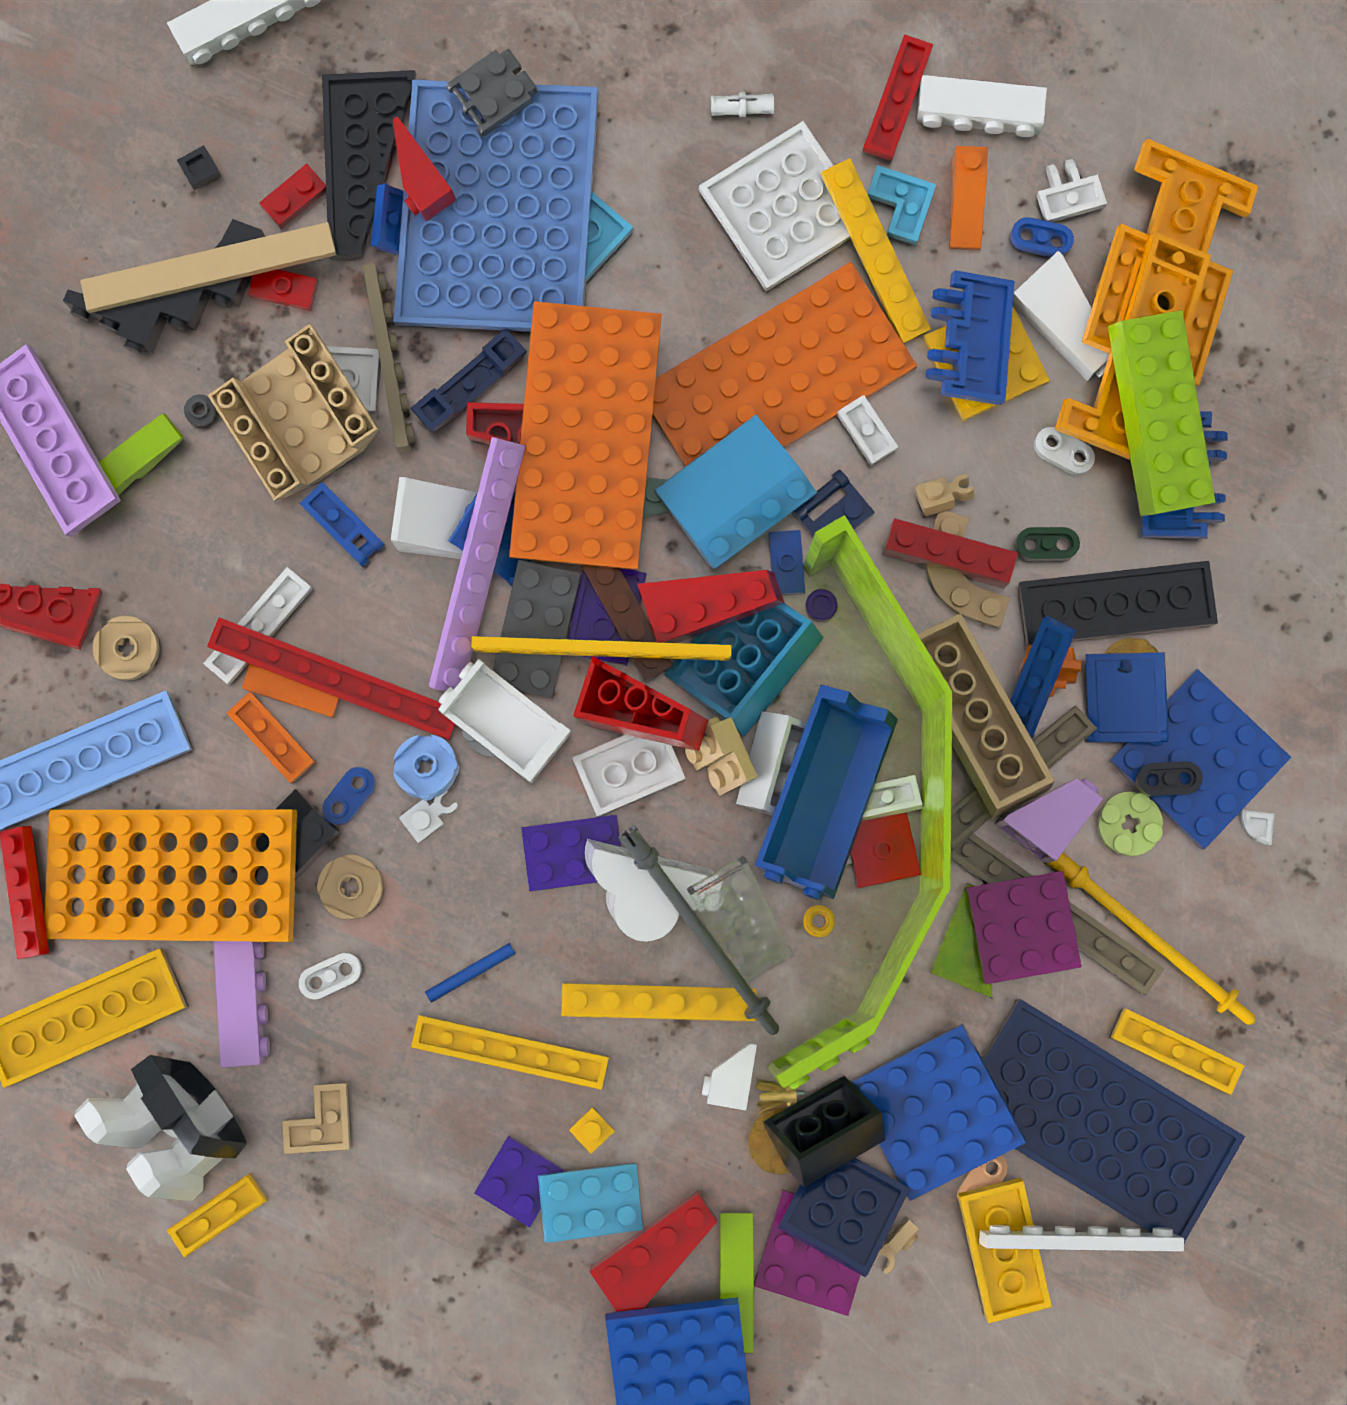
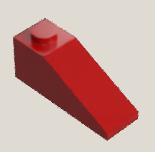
M397 116L392 121L402 185L408 196L404 202L414 216L420 213L427 222L455 202L456 197L448 183Z

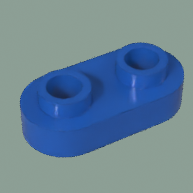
M1030 217L1019 219L1014 224L1010 233L1011 242L1018 250L1052 257L1057 251L1064 257L1069 253L1074 243L1073 233L1067 226ZM1021 233H1028L1031 236V239H1022ZM1051 240H1059L1061 242V246H1053Z
M354 767L348 770L324 800L322 806L324 817L335 825L349 823L375 791L376 780L374 775L363 767ZM362 777L364 780L363 786L355 789L353 786L354 779ZM338 802H341L344 806L341 814L333 812V806Z

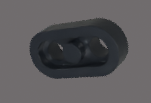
M1187 761L1150 763L1141 767L1135 778L1137 788L1147 796L1190 794L1197 791L1203 781L1200 768L1196 764ZM1180 773L1187 774L1189 780L1186 785L1179 781ZM1149 774L1156 777L1157 781L1154 786H1150L1146 781Z

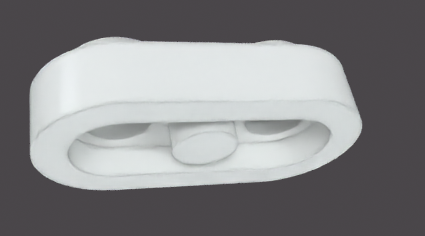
M1055 427L1042 429L1034 440V450L1040 458L1071 475L1080 476L1087 473L1095 462L1094 451L1089 445L1077 438L1055 430ZM1054 438L1057 442V445L1055 447H1050L1047 444L1046 439ZM1081 453L1084 456V462H1077L1074 454Z
M341 953L304 970L299 978V989L309 999L324 998L357 982L362 975V963L357 956L351 953ZM344 963H349L352 967L351 973L347 976L341 972V966ZM316 976L322 980V986L319 989L313 988L311 984L312 979Z

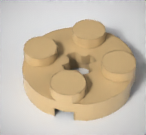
M118 616L109 620L108 624L97 632L93 641V656L104 672L113 678L127 681L138 679L152 672L154 664L158 659L160 648L158 637L151 626L133 616ZM125 640H129L130 644L134 646V651L130 652L127 657H124L123 652L118 651V647L124 645Z
M345 855L326 864L319 875L317 890L323 906L330 914L341 919L351 920L365 917L377 907L383 894V878L380 871L368 859L358 855ZM351 878L357 880L356 886L359 887L357 893L352 892L350 897L345 895L346 889L342 887V883L344 881L349 882Z

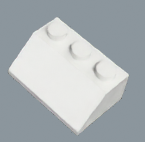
M761 712L749 755L758 777L740 787L736 804L773 816L806 722L788 715Z

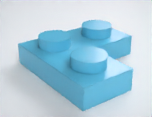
M877 165L867 193L869 199L896 207L887 236L916 246L936 184Z

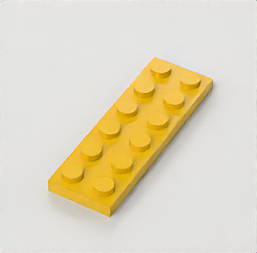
M163 948L156 949L0 1018V1081L3 1088L10 1087L187 1008Z

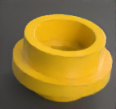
M815 905L805 912L803 926L811 936L825 937L834 929L835 916L828 907ZM816 915H821L825 919L824 925L820 928L813 924V918Z

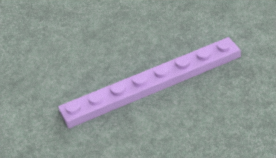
M495 437L491 438L429 682V687L442 691H446L449 687L455 689L462 680L459 677L461 671L471 661L473 653L471 648L472 636H477L525 445Z

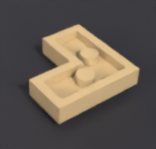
M348 1082L313 1085L315 1118L282 1121L284 1154L351 1149Z

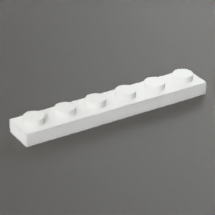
M990 1225V1230H980L979 1244L985 1248L1184 1251V1238L1174 1234L1173 1229L1163 1227L1153 1228L1152 1233H1140V1228L1120 1227V1233L1108 1232L1107 1227L1089 1226L1088 1232H1075V1227L1055 1226L1054 1232L1043 1231L1042 1226L1024 1225L1022 1226V1231H1010V1226Z

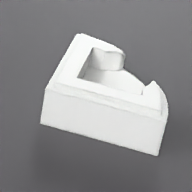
M1242 810L1240 812V821L1247 835L1257 843L1272 846L1274 813Z

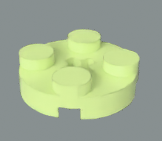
M1123 792L1112 796L1102 806L1103 808L1100 810L1096 823L1097 832L1103 844L1110 850L1125 856H1136L1151 850L1157 841L1161 839L1163 834L1162 815L1158 806L1147 795ZM1126 815H1130L1132 819L1136 818L1138 822L1135 826L1136 831L1133 833L1129 829L1122 828V823L1126 822Z

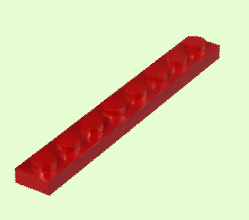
M218 617L207 645L208 648L450 740L455 723L438 710L442 705L438 701Z

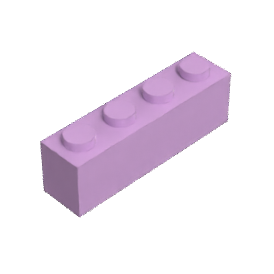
M213 941L220 1067L266 1063L265 1057L270 1056L269 1037H264L263 1025L268 1023V1008L266 1004H262V991H266L265 972H260V959L264 958V942Z

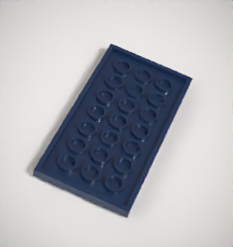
M1018 999L983 1058L986 1067L1027 1140L1025 1144L1015 1148L1016 1150L1152 1233L1155 1227L1171 1228L1174 1234L1184 1238V1243L1246 1137L1021 999Z

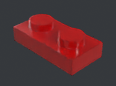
M306 163L260 201L259 204L276 225L282 229L325 194L326 185Z

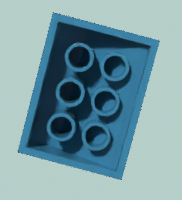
M757 415L751 417L654 489L707 565L714 569L817 493L797 463Z
M783 603L696 635L689 643L732 645L730 661L676 659L673 667L669 668L664 675L721 721L732 717L738 733L745 737L760 718L761 712H765L824 637L812 621Z

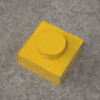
M594 1107L569 1129L590 1154L615 1132Z

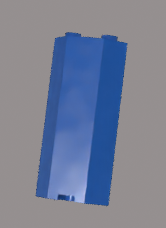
M820 685L755 866L764 872L763 877L779 884H782V881L803 889L805 896L821 901L823 896L834 899L898 721L888 709L861 703L849 691Z

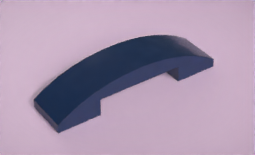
M507 329L502 330L482 347V352L445 384L437 390L435 388L413 405L411 407L412 412L431 432L438 430L467 409V402H476L518 363L527 353V350Z

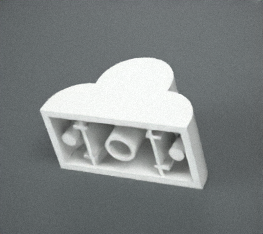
M587 839L585 846L587 866L598 883L607 890L606 903L608 910L623 933L634 940L646 942L660 939L668 934L676 924L679 913L649 872L637 869L634 864L635 859L627 848ZM658 856V864L692 910L700 909L714 899L722 879L712 869Z

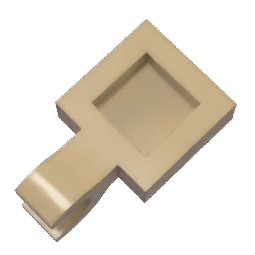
M907 1216L886 1237L876 1259L879 1256L887 1257V1265L882 1269L885 1274L890 1273L895 1267V1253H898L901 1249L904 1251L908 1250L918 1238L915 1233L919 1228Z

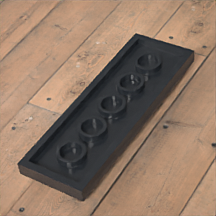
M1209 561L1022 581L1018 583L1026 646L1033 644L1042 619L1047 616L1075 629L1076 632L1072 641L1218 624Z

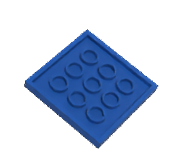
M1196 669L1167 699L1169 741L1126 742L1109 762L1136 788V774L1141 767L1147 764L1185 761L1196 764L1203 775L1202 784L1197 791L1186 795L1148 797L1203 850L1210 845L1290 760L1291 756L1199 669ZM1180 773L1179 781L1186 785L1189 778L1187 774ZM1149 774L1146 779L1150 786L1156 784L1157 780L1154 775Z
M963 1023L850 1081L882 1113L886 1140L880 1143V1146L900 1183L910 1188L907 1194L910 1201L1025 1144L1027 1141Z
M738 1297L605 1313L617 1405H750Z

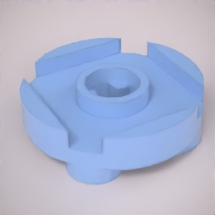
M436 735L413 736L401 744L394 756L393 773L396 782L408 795L424 801L432 800L434 797L446 792L452 786L459 773L455 752L448 742ZM422 760L426 763L430 760L433 761L430 772L419 773L421 769L419 763Z

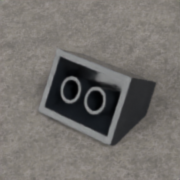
M294 789L275 810H297L296 881L342 833L300 792ZM264 833L256 840V847L260 852H264L269 847V838ZM264 866L259 867L255 873L256 882L262 885L268 879V871Z
M845 1076L763 1121L764 1127L785 1167L803 1187L808 1186L886 1140L882 1113Z

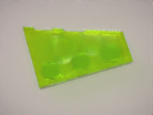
M965 883L930 973L992 998V983L984 984L966 892V888L974 887V885Z

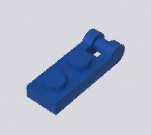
M323 482L299 503L362 567L370 561L368 557L375 550L379 552L385 546ZM362 535L367 542L358 549L353 542Z

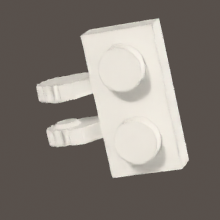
M1066 160L1064 163L1065 173L1069 183L1062 184L1055 165L1046 166V173L1051 188L1038 191L1036 195L1044 221L1056 222L1105 208L1107 201L1098 174L1080 179L1074 160Z

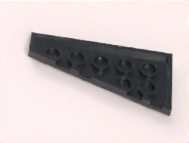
M415 70L322 75L327 222L331 228L337 254L336 256L329 257L330 260L362 258L374 218L377 185L384 184L396 145L392 120L398 116L401 122H403L412 92V80L416 79Z

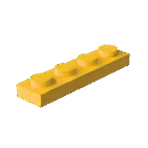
M1123 1008L1110 1037L1229 1095H1232L1245 1066L1126 1008Z

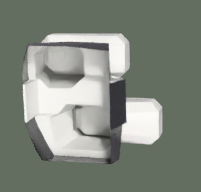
M149 1055L131 1069L137 1084L124 1099L87 1098L76 1109L74 1116L86 1136L96 1144L142 1149L161 1130L169 1136L176 1138L175 1142L167 1150L139 1152L128 1162L126 1170L138 1190L148 1198L193 1201L203 1191L204 1175L223 1158H236L247 1145V1142L239 1125L216 1089L191 1062ZM190 1095L194 1096L197 1103L193 1100V1098Z

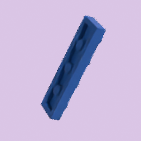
M1049 616L1042 619L1010 699L1031 739L1034 736L1076 632L1075 629Z

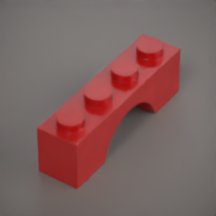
M894 518L889 528L882 555L912 564L925 563L949 568L969 576L973 581L1005 589L1010 583L1018 552Z

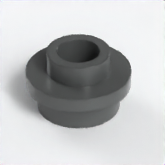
M198 394L187 400L184 406V414L191 424L206 426L214 420L216 408L208 396ZM204 405V412L199 415L195 414L196 406Z

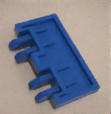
M955 270L951 274L950 287L963 289V291L946 288L933 290V299L958 304V310L944 307H936L931 310L932 318L947 321L945 348L958 350V352L941 349L928 350V360L953 365V370L939 368L926 370V379L942 382L941 396L995 405L1005 403L1015 281Z
M1200 411L1203 428H1212V411ZM1203 431L1205 442L1220 443L1228 440V433L1225 431ZM1207 450L1209 467L1210 461H1224L1227 459L1226 451ZM1214 493L1216 503L1211 504L1225 503V494ZM1195 507L1146 515L1143 516L1142 536L1143 538L1208 539V523L1225 522V514L1220 512H1195Z

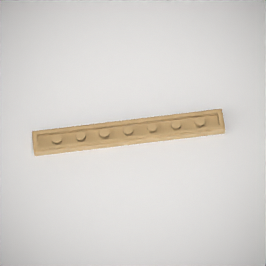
M326 222L80 280L86 310L89 313L336 256L337 254L330 225Z

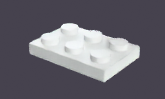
M621 736L572 757L597 817L686 780L672 745L634 736Z

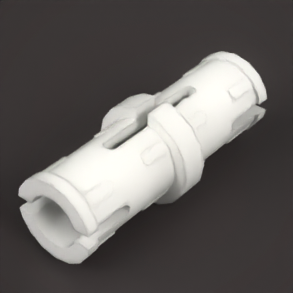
M739 92V95L711 96V116L739 115V117H746V114H774L773 93L745 95V92Z

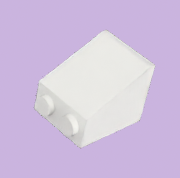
M399 477L391 542L398 552L461 559L463 551L448 540L465 514V508L471 504L477 492Z

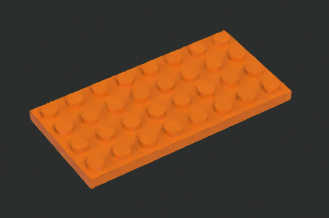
M849 262L657 377L652 416L684 467L754 415L760 418L783 448H786L836 418L837 411L864 395L867 399L917 368V364L852 262Z
M534 301L520 441L521 445H525L516 482L510 558L638 570L662 319L661 313Z

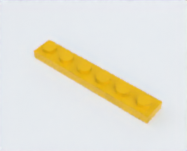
M851 158L823 170L820 173L894 330L903 343L930 331L929 323Z
M562 983L561 1016L756 1021V1018L747 1019L744 1015L748 1005L735 988ZM751 988L752 991H753V992L755 993V995L757 996V989H756V988Z
M418 1015L411 1048L600 1090L603 1087L609 1057L423 1015Z

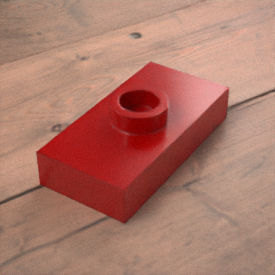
M276 269L253 275L248 295L250 298L311 311L318 280L317 278Z

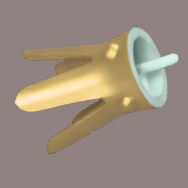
M757 1079L758 1083L755 1085L758 1090L771 1091L760 1095L761 1101L757 1103V1107L765 1109L761 1110L759 1114L782 1106H791L797 1103V1095L805 1094V1092H796V1089L792 1090L789 1086L783 1088L777 1082Z

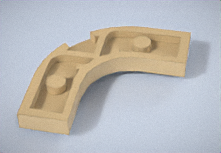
M942 511L937 513L932 529L964 537L969 518L949 511ZM925 564L927 577L937 593V597L947 608L956 614L961 613L966 619L998 630L1001 628L1010 600L1009 597L979 588L969 582L964 574L937 565Z

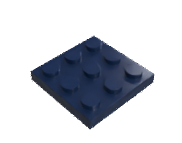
M854 1158L806 1187L800 1184L778 1229L866 1277L910 1188Z

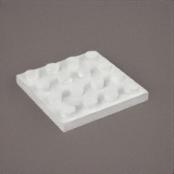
M804 121L705 181L698 188L766 292L851 239L820 174L823 170L832 167L833 164Z

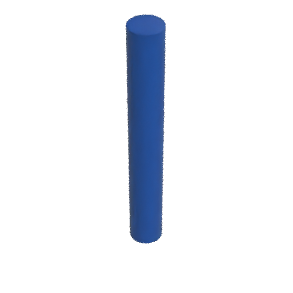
M508 943L428 989L425 993L432 1003L516 953L511 944Z

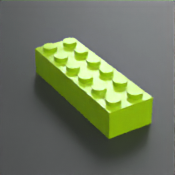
M1183 310L1123 320L1109 325L1108 332L1140 516L1216 503Z

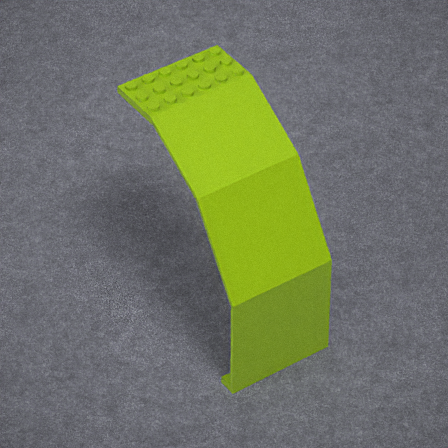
M845 515L815 532L803 568L810 578L831 565L921 713L920 797L923 806L920 809L921 875L919 876V893L857 1011L767 1065L777 1082L783 1088L789 1086L792 1090L809 1081L808 1073L819 1068L823 1072L839 1063L838 1055L846 1050L853 1054L870 1044L868 1037L873 1035L943 904L950 890L952 690Z

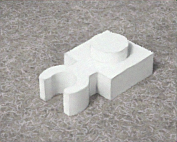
M448 791L435 797L434 803L431 805L427 801L421 800L399 817L417 843L420 844L444 825L440 818L442 814H451L458 809L459 805L456 802L450 807L442 805V798L449 793Z

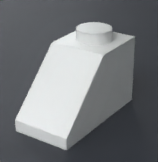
M748 1043L714 1067L711 1076L704 1077L702 1095L707 1096V1104L746 1110L757 1048L755 1043Z

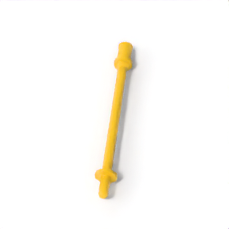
M1064 852L1056 861L1046 863L1056 872H1064V877L1068 881L1067 885L1072 889L1074 887L1082 888L1214 997L1219 1002L1217 1006L1219 1013H1223L1228 1009L1245 1024L1252 1025L1255 1023V1015L1236 1000L1239 993L1237 989L1234 988L1229 992L1225 991L1091 880L1088 873L1089 869L1085 865L1079 866Z

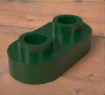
M1030 527L1019 533L1015 539L1014 546L1018 555L1027 561H1065L1077 553L1080 547V540L1077 533L1067 527ZM1058 540L1066 542V550H1060L1057 547ZM1025 541H1033L1036 546L1035 550H1028L1025 547Z

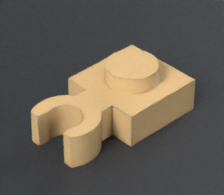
M962 474L955 477L953 482L947 483L945 477L915 485V495L926 517L955 508V500L957 499L960 501L973 499L974 488L973 486L961 488L969 485L968 474Z

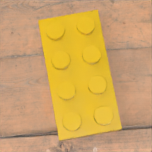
M1021 1177L957 1193L987 1322L993 1323L1052 1307L1039 1249L985 1248L979 1244L980 1230H990V1225L1010 1226V1231H1022V1226L1033 1225L1026 1189Z

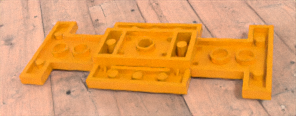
M1146 139L1142 143L1134 171L1162 182L1147 233L1124 224H1120L1116 228L1082 338V343L1109 353L1094 407L1068 397L1063 400L1055 430L1129 460L1131 459L1108 326L1123 320L1183 310L1195 386H1199L1233 274V270L1210 261L1211 255L1207 254L1221 208L1245 218L1251 213L1258 185L1151 139ZM1159 295H1163L1168 299V310H1163L1158 305L1157 298Z

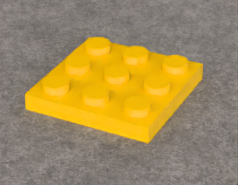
M1014 306L1012 310L1005 403L1042 387L1050 381ZM946 326L923 337L928 350L941 349L958 352L957 349L945 348ZM934 361L939 369L953 370L952 364ZM951 397L963 422L1000 406Z

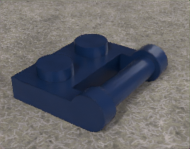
M840 469L831 475L832 479L818 489L814 496L792 511L794 517L812 538L816 531L844 515L855 530L875 513ZM838 489H841L845 496L813 521L808 513Z

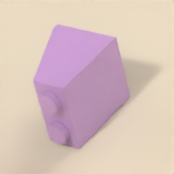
M1083 778L1082 781L1074 779L1002 816L994 824L1041 861L1049 863L1059 858L1103 798L1097 794L1099 789L1087 779Z

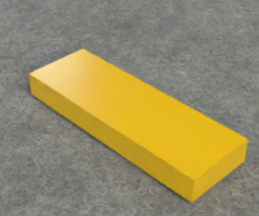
M249 1173L167 1229V1232L185 1258L269 1199L253 1175Z

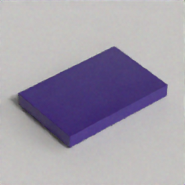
M619 568L640 605L642 596L637 584L645 583L647 573ZM582 570L568 640L622 641ZM578 656V657H583V658L592 659V656ZM594 656L603 662L628 666L629 657Z

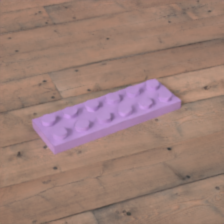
M25 344L0 363V422L64 534L72 537L119 503L121 499L33 347Z

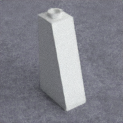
M1057 251L1014 292L1013 306L1087 381L1095 374L1100 378L1104 374L1109 353L1082 343L1092 308L1065 258Z

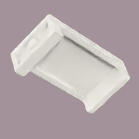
M480 659L475 664L469 662L459 675L462 679L455 689L449 687L439 699V703L442 705L438 710L532 784L571 735V730L548 715L487 667Z

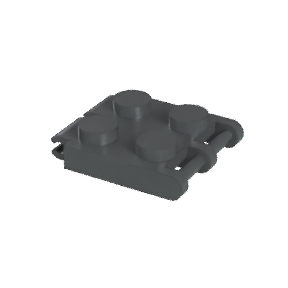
M510 49L500 54L497 50H494L446 85L449 93H454L463 105L461 109L465 115L469 114L479 127L477 131L481 137L487 135L533 103L531 96L538 91L526 71L520 72L522 67ZM460 87L466 93L470 101H467L465 97L462 95V93L459 90ZM477 109L486 121L484 124L474 110Z

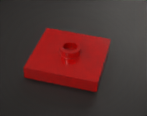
M907 812L861 822L850 852L857 889L921 875Z

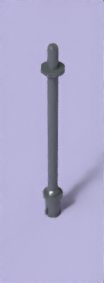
M636 826L628 828L629 834L626 830L622 832L618 839L635 859L634 864L637 869L649 872L748 1005L744 1011L746 1018H757L770 1035L777 1034L779 1026L766 1010L771 1001L768 997L758 998L658 864L659 853L655 847L651 848Z

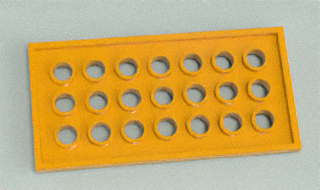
M49 810L45 895L47 939L293 942L297 810ZM82 833L85 835L87 843L83 850L78 851L75 847V839ZM112 833L115 835L117 843L112 851H108L105 848L104 842L105 838ZM142 833L147 839V844L139 852L135 848L134 841ZM173 833L177 838V846L173 851L169 852L165 848V839L169 834ZM203 833L208 839V844L205 850L199 852L195 847V839ZM234 833L238 837L239 843L238 847L230 852L226 848L225 841L230 834ZM264 833L269 838V847L264 852H260L256 847V840ZM78 866H82L85 870V878L78 884L74 880L73 873ZM108 866H112L115 870V878L108 884L103 878V872ZM138 866H142L146 873L144 881L140 884H137L133 878L134 870ZM169 866H172L176 871V878L171 884H167L163 878L164 871ZM199 866L205 868L207 876L205 881L199 885L194 880V872ZM233 866L237 871V879L233 884L229 885L225 881L224 873L228 867ZM264 866L268 871V879L264 884L260 885L255 880V873L259 867ZM77 898H80L84 904L83 912L79 916H76L72 911V904ZM107 898H110L114 903V910L109 916H106L102 911V904ZM139 898L144 903V911L137 917L132 911V904ZM167 899H171L175 905V910L169 917L165 916L162 911V905ZM198 899L203 900L205 903V912L201 917L195 916L192 909L194 902ZM232 899L236 904V912L232 917L228 918L223 912V906L227 900ZM260 899L264 900L267 904V912L262 918L257 917L254 913V905Z

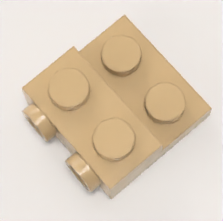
M718 717L709 719L700 750L685 749L686 756L696 771L707 768L710 783L717 790L719 796L727 794L758 777L732 717L723 721H719Z

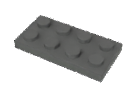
M518 560L501 637L567 639L581 574ZM497 653L493 671L518 691L553 698L563 655Z

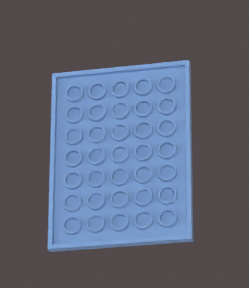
M412 80L408 131L448 183L456 197V201L426 222L420 213L414 216L404 202L408 198L404 190L394 324L397 326L484 330L507 329L508 331L531 332L534 301L584 306L599 100L598 87L536 85L538 91L531 96L533 103L487 135L481 137L477 131L479 127L469 114L465 115L462 111L463 105L454 93H449L446 85L450 81ZM460 87L459 90L462 93V95L465 97L467 101H470L466 93ZM477 109L474 110L484 124L486 122Z

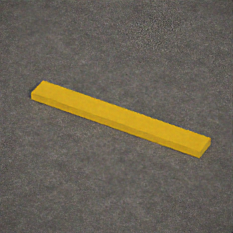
M472 636L471 648L474 651L484 653L730 661L732 655V645L479 636Z

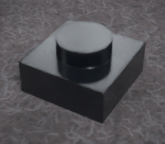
M204 145L177 159L194 190L221 176Z

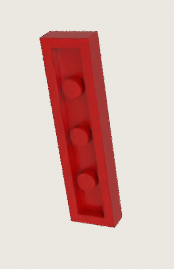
M904 34L865 141L863 152L892 161L931 54L932 43Z
M21 826L1 831V849L17 959L49 954L32 827Z

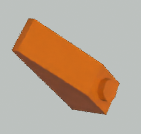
M956 146L951 159L949 249L981 250L988 147Z

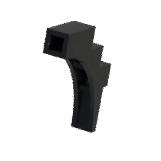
M232 219L222 240L215 248L266 236L261 229ZM253 275L89 313L86 310L83 293L67 290L63 302L71 309L70 314L85 321H88L89 317L100 321L99 324L102 327L117 332V336L125 343L124 348L137 354H142L143 350L153 354L166 322L168 325L185 331L186 327L196 331L209 299L226 308L229 307V304L240 307Z

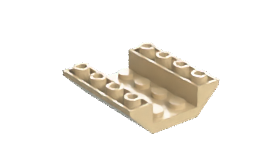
M311 323L284 341L288 346L287 350L243 381L231 378L208 395L274 501L281 500L317 484L363 452L380 430Z

